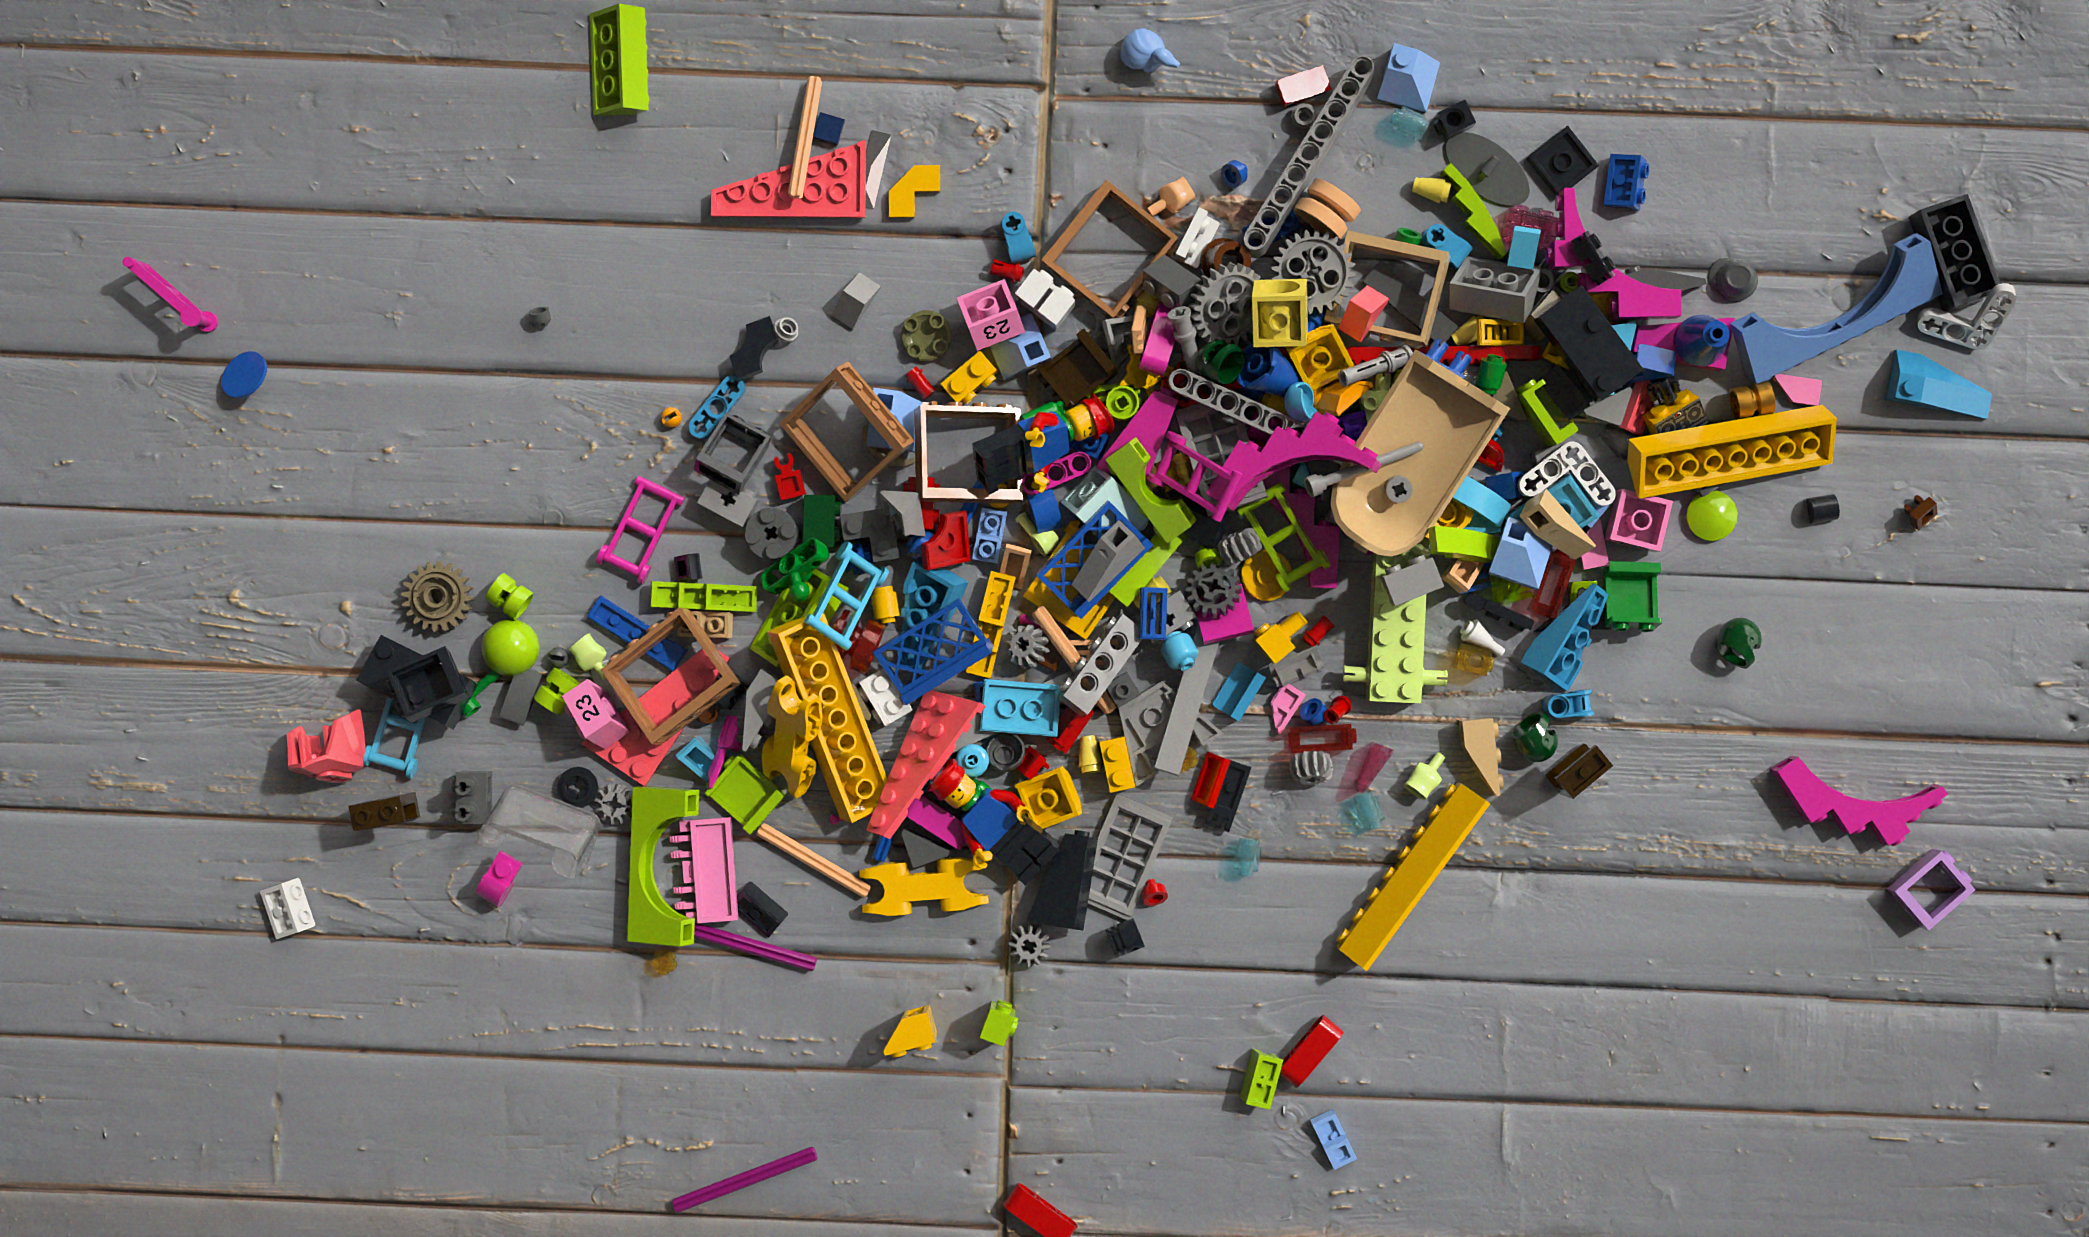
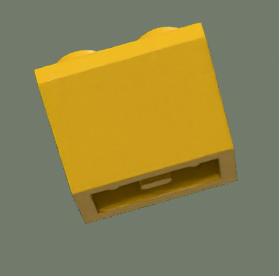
M930 1004L906 1010L886 1043L884 1048L885 1056L891 1054L892 1058L907 1054L906 1050L916 1048L917 1051H922L932 1047L931 1044L936 1041L937 1030Z

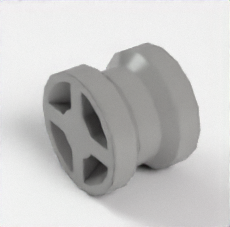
M1395 475L1386 482V494L1393 502L1402 503L1411 497L1413 489L1406 477Z

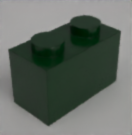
M804 495L803 543L814 537L824 543L826 547L836 548V542H841V527H837V517H840L842 513V502L837 501V496ZM815 543L810 544L808 547H815Z

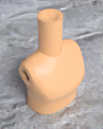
M1182 176L1176 181L1159 189L1160 200L1149 206L1147 210L1152 217L1164 209H1168L1171 213L1176 214L1186 204L1196 200V196L1186 179Z

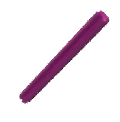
M695 923L694 938L807 971L815 969L816 957Z
M814 1147L806 1148L673 1199L672 1206L675 1212L679 1213L817 1160L816 1150Z

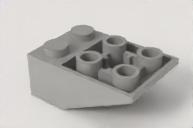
M767 668L760 669L747 690L742 750L745 752L759 747L766 736L762 733L765 727L772 726L776 720L767 713V707L773 688L782 677Z

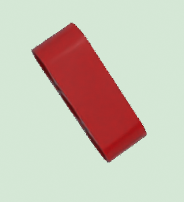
M1325 1015L1320 1016L1283 1059L1280 1075L1295 1088H1298L1339 1041L1344 1031Z
M1017 1183L1003 1203V1206L1009 1212L1044 1237H1071L1078 1227L1076 1222L1021 1183Z

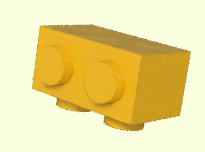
M978 351L945 379L941 385L955 402H963L966 405L977 396L975 391L981 386L984 388L988 387L996 380L994 375L997 374V370L985 355Z

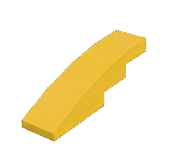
M994 571L990 573L977 626L986 639L989 638L994 647L991 654L966 669L967 674L991 680L1016 579L1014 576ZM976 635L974 637L973 643L979 640Z

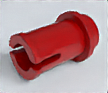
M997 259L993 260L994 264L991 266L990 275L1010 279L1012 283L1016 281L1021 282L1024 267H1021L1019 263L1013 265Z
M1178 362L1171 373L1177 369L1186 370V365ZM1176 374L1173 377L1174 386L1178 388L1186 377L1182 374ZM1169 375L1161 379L1160 388L1170 389L1167 382Z
M916 366L905 375L908 379L906 382H910L922 399L925 400L936 389L923 375V369L919 370Z
M1323 615L1309 631H1304L1305 635L1302 639L1310 647L1319 646V642L1335 626Z
M1346 696L1335 697L1332 705L1324 712L1325 720L1329 724L1338 723L1343 715L1351 711L1350 699Z

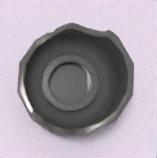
M1000 733L996 735L995 738L989 741L986 748L989 764L995 770L1001 772L1013 771L1022 764L1025 757L1024 743L1015 733Z

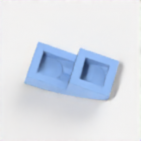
M1333 1109L1310 1119L1334 1170L1357 1160Z

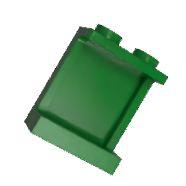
M1609 561L1603 567L1604 591L1609 594L1604 605L1605 627H1612L1613 631L1619 632L1628 631L1629 628H1639V632H1653L1662 624V618H1658L1657 576L1661 573V563Z

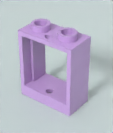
M1932 849L1887 888L1917 925L1926 930L1934 927L1975 891L1974 887L1970 884L1972 879L1963 870L1959 871L1954 866V858L1945 850L1942 852ZM1939 862L1960 888L1928 914L1907 889Z

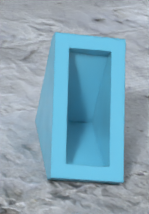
M1520 226L1514 227L1507 254V266L1533 270L1541 230Z
M698 736L680 750L676 757L704 781L708 782V771L716 753Z

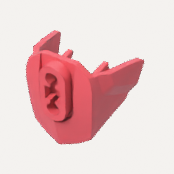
M360 709L335 719L332 726H322L324 736L322 750L320 736L306 735L302 726L295 727L287 733L288 769L295 773L316 778V780L343 783L353 780L352 773L364 768L363 757L366 745Z

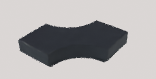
M770 316L746 324L747 335L744 344L737 352L729 356L738 381L763 373L762 360L765 353L770 347L779 342V339L774 334V325Z

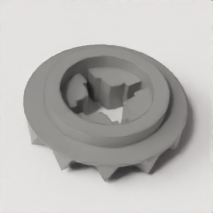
M617 783L603 787L594 800L595 812L601 820L609 824H622L632 817V791L628 787ZM617 793V801L621 805H625V807L616 808L613 814L612 806L605 802L612 801Z

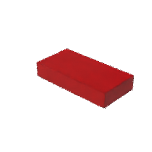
M1207 752L1190 800L1214 808L1231 760Z

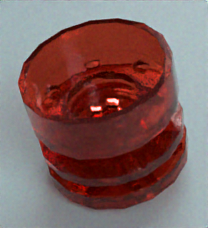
M844 609L841 616L834 622L832 629L842 635L850 619L851 611ZM860 616L849 638L852 642L851 647L845 650L837 644L836 646L842 662L847 655L851 656L849 668L865 675L875 656L873 651L879 647L886 626L869 619L864 628H860Z

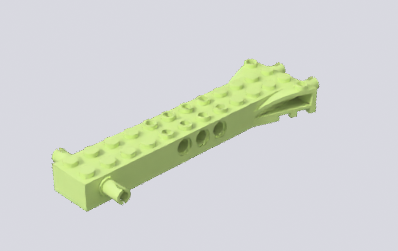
M1383 372L1377 374L1375 389L1368 390L1357 399L1360 410H1365L1367 424L1391 388V374L1384 373V376ZM1424 537L1419 544L1429 550V539ZM1373 552L1368 663L1366 667L1344 665L1343 672L1353 673V675H1342L1343 682H1365L1366 700L1421 703L1424 685L1447 686V680L1437 679V677H1448L1447 670H1424L1423 667L1426 594L1400 605L1391 606L1380 578L1386 575L1385 570L1400 564L1402 569L1411 565L1409 560L1418 557L1413 552L1405 557L1399 554L1392 557L1383 556Z

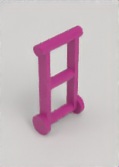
M131 257L123 259L122 263L125 267L130 269L181 313L180 318L185 325L189 327L198 326L204 332H212L217 328L218 318L214 313L200 310L149 264Z
M1168 431L1166 437L1170 441L1155 474L1149 473L1147 479L1162 487L1169 485L1213 513L1211 518L1221 522L1243 474L1236 470L1230 473L1186 446L1187 439L1185 437ZM1177 449L1198 461L1187 487L1166 475ZM1207 467L1228 479L1217 506L1195 493Z
M638 476L634 483L638 488L610 545L604 544L596 558V563L602 565L605 561L638 577L637 583L643 585L651 570V566L647 564L676 505L681 507L685 497ZM644 490L670 502L658 529L631 517ZM626 526L652 538L639 566L613 554Z

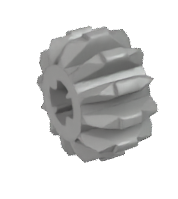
M1247 527L1223 538V540L1219 541L1217 547L1226 565H1232L1256 554L1261 550L1262 545L1253 527Z
M1027 625V627L1018 626L1017 633L1010 632L1012 640L1006 641V644L1010 646L1006 653L1011 657L1010 661L1013 664H1019L1021 668L1026 669L1029 666L1032 668L1037 667V660L1040 662L1045 661L1042 655L1050 651L1044 647L1049 640L1043 637V630L1036 629L1033 625Z
M1314 750L1295 754L1290 758V775L1293 782L1299 783V785L1306 784L1310 786L1326 783L1332 778L1333 772L1330 754Z
M1029 923L1028 931H1025L1024 927L1019 925L1020 935L1016 932H1011L1010 936L1016 941H1008L1007 946L1015 948L1009 952L1010 957L1019 954L1016 960L1018 965L1022 962L1023 958L1026 959V967H1030L1031 959L1034 960L1037 966L1040 965L1038 956L1044 959L1048 958V954L1042 949H1051V944L1042 942L1049 938V934L1039 936L1043 929L1041 926L1037 927L1034 932L1032 931L1033 924ZM1025 940L1035 941L1034 950L1030 951L1029 948L1024 949L1022 947L1025 946Z

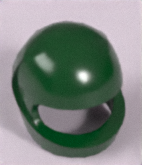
M1221 340L1208 342L1199 350L1196 366L1203 378L1217 384H1228L1239 376L1244 364V353L1236 344L1228 345L1225 341Z
M1747 618L1731 619L1720 629L1716 641V649L1733 665L1747 669L1755 661L1753 649H1759L1762 643L1760 629L1753 621ZM1732 648L1736 650L1738 653H1740L1744 657V659L1735 655L1732 651Z
M1537 711L1527 716L1512 733L1517 751L1521 757L1531 762L1548 760L1554 755L1558 745L1555 730L1547 731L1549 718L1542 711ZM1539 721V722L1529 731L1530 726H1531L1532 724H1534L1535 722Z

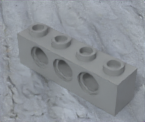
M1124 614L1115 618L1112 616L1103 626L1105 632L1100 638L1097 636L1088 647L1091 650L1086 658L1081 657L1073 668L1076 672L1071 678L1067 677L1059 687L1061 692L1057 698L1079 716L1089 714L1142 640L1139 639V626ZM1112 637H1115L1119 642L1117 650L1113 649L1110 645ZM1097 657L1104 661L1103 670H1099L1095 665ZM1083 677L1086 678L1090 684L1089 689L1087 691L1083 690L1080 685V681Z

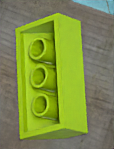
M619 3L590 13L593 116L635 115L649 111L647 22L645 8Z
M818 569L813 570L810 579L804 582L810 589L809 596L802 602L791 598L790 587L783 590L752 642L750 649L781 669L767 632L789 621L804 618L808 614L813 615L832 577ZM838 582L837 586L847 592L849 588ZM833 595L823 612L828 624L842 602Z

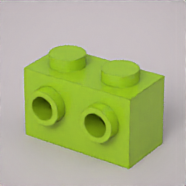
M1000 999L997 1002H991L981 1028V1039L1004 1047L1008 1035L1013 1037L1019 1018L1015 1017L1016 1009L1012 1008L1011 1003Z

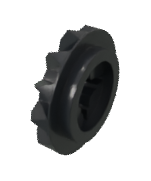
M573 767L566 770L560 776L557 784V791L561 800L574 808L589 805L596 798L599 789L597 777L589 769L583 767ZM578 776L580 783L588 786V788L580 791L579 798L575 789L568 788V786L577 783Z

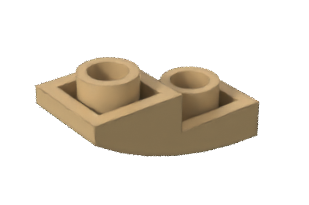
M691 611L708 637L732 638L733 612ZM686 623L677 628V636L695 637Z

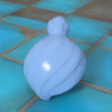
M1140 28L1125 36L1121 45L1120 57L1126 66L1132 69H1143L1144 72L1155 71L1162 65L1173 68L1180 66V63L1173 57L1172 53L1165 49L1162 39L1155 32Z

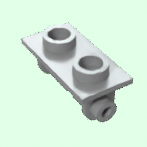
M1316 646L1282 659L1276 664L1268 665L1273 682L1277 687L1281 685L1285 687V685L1298 681V673H1302L1305 678L1314 673L1321 672L1320 669L1325 667L1322 659L1319 657Z

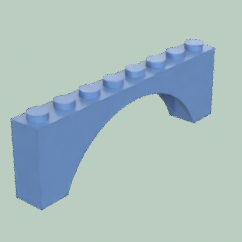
M1915 233L1893 244L1888 264L1873 289L1854 308L1825 324L1800 329L1783 328L1766 322L1754 312L1731 322V329L1745 375L1756 384L1766 382L1776 374L1791 370L1795 365L1805 360H1811L1828 349L1836 348L1841 343L1851 338L1859 337L1865 331L1884 325L1888 320L1898 315H1904L1911 309L1921 304L1929 303L1934 298L1942 295L1931 243L1926 238Z

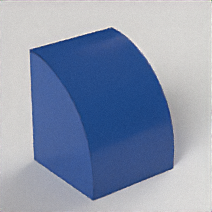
M1525 471L1485 477L1487 488L1505 500L1526 497L1519 492L1517 486L1518 480L1525 474ZM1525 480L1526 486H1525L1524 488H1525V490L1527 491V490H1528L1527 480Z
M1052 489L1028 496L1030 517L1038 534L1062 527L1059 507Z

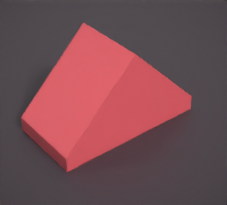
M1367 285L1349 301L1339 330L1361 343L1390 299Z

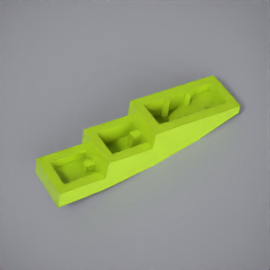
M1450 163L1440 173V176L1446 179L1447 182H1451L1452 187L1458 192L1451 200L1469 217L1462 225L1500 260L1507 252L1491 215L1470 183Z
M1442 526L1428 528L1431 554L1444 555L1445 558H1458V561L1492 563L1498 545V537L1461 528Z
M1183 532L1166 543L1164 539L1155 534L1150 540L1153 546L1109 592L1128 607L1140 593V587L1147 585L1187 535Z
M651 581L650 607L756 612L758 586Z

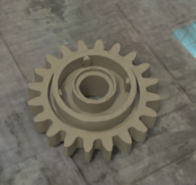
M437 561L436 567H434L432 562H427V570L422 566H417L419 575L409 573L413 582L403 583L404 586L409 588V591L403 592L401 595L408 597L409 600L404 602L402 606L411 607V610L406 615H416L413 623L419 624L423 621L422 629L424 630L429 629L431 624L433 632H438L440 625L444 631H448L450 629L449 623L454 627H458L459 622L457 618L466 620L467 617L463 611L473 609L467 605V601L475 600V597L468 596L467 592L473 590L474 587L465 586V583L470 578L467 576L460 578L463 570L458 568L453 572L454 566L452 563H448L444 568L443 561ZM437 589L443 593V599L440 603H436L433 599V593Z

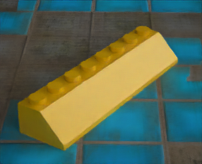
M1823 405L1631 438L1628 441L1627 462L1636 495L1640 499L1832 464L1837 418Z
M823 613L820 618V621L828 625L826 617ZM806 617L789 621L767 633L784 677L787 675L793 679L799 699L803 701L804 698L814 693L821 700L823 716L821 729L810 743L840 819L853 823L874 812L886 784L887 776L836 643L804 622Z
M1456 782L1455 785L1450 784L1443 793L1445 799L1439 806L1436 804L1427 816L1430 819L1425 826L1420 825L1412 836L1414 841L1409 847L1405 846L1397 856L1399 861L1394 868L1390 866L1383 874V883L1379 888L1374 887L1367 896L1369 902L1364 909L1360 907L1353 915L1351 920L1354 922L1349 929L1344 928L1338 935L1336 947L1364 970L1368 971L1489 807L1490 803L1463 784Z

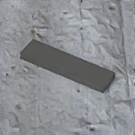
M1379 261L1363 280V283L1390 299L1388 304L1421 331L1429 302ZM1438 309L1430 339L1432 341L1440 339L1439 346H1441L1443 341L1446 342L1458 326Z

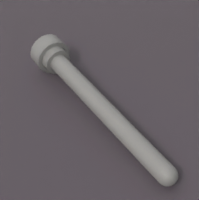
M1417 441L1379 455L1376 459L1383 466L1422 451L1423 444ZM1353 465L1326 476L1313 474L1305 477L1304 483L1308 494L1311 497L1322 494L1323 490L1327 489V486L1369 470L1359 465Z

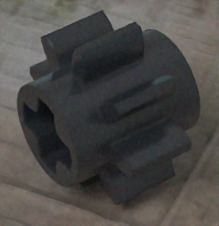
M1675 375L1673 377L1650 380V384L1646 386L1651 402L1658 400L1661 405L1672 403L1676 400L1677 393L1681 392Z

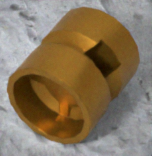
M1768 381L1752 384L1750 389L1747 386L1731 388L1729 391L1730 408L1735 420L1750 418L1754 413L1757 416L1775 412V396L1772 386Z

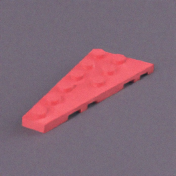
M866 140L845 148L836 149L827 154L809 158L803 197L801 199H793L788 195L792 163L744 181L740 180L712 189L711 216L743 218H866Z
M702 649L642 695L639 701L658 727L709 688L715 679L719 677L720 673L704 649ZM719 651L725 662L728 663L731 658ZM626 708L620 714L630 733L606 749L597 744L593 745L588 739L581 744L643 786H646L683 729L662 745H653Z
M933 690L922 696L866 831L887 839L893 836L908 815V807L915 798L919 800L924 793L921 789L929 779L933 780L956 749L955 742L963 731L965 733L969 731L972 726L970 724L971 720L977 712L982 713L986 707L985 705Z

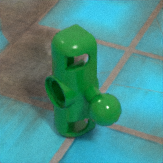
M814 537L808 539L762 572V588L776 595L790 587V596L793 600L798 602L805 601L809 596L810 589L804 582L810 579L813 570L828 560V548ZM815 543L816 553L808 547L810 544ZM779 569V573L784 577L778 580L771 571Z

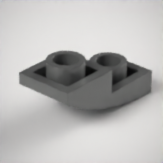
M528 669L521 674L513 676L499 718L522 726L525 725L533 705V696L537 692L542 680V674Z

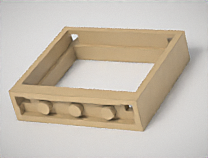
M1347 231L1344 242L1346 247L1342 251L1344 254L1352 253L1347 262H1352L1357 247L1439 265L1420 335L1372 325L1365 338H1369L1370 334L1380 336L1379 340L1387 343H1394L1395 340L1403 341L1405 345L1414 349H1419L1420 346L1427 347L1451 258L1449 252ZM1335 276V280H1334V284H1333V285H1335L1336 282H1337V277H1336V276ZM1331 302L1333 309L1331 311L1326 310L1324 321L1327 325L1334 324L1336 330L1342 332L1339 330L1342 318L1338 317L1341 304L1338 306Z

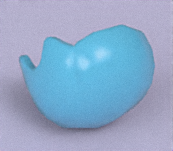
M1296 382L1288 388L1284 397V403L1289 417L1297 421H1310L1312 419L1311 416L1317 412V409L1313 407V390L1305 382Z

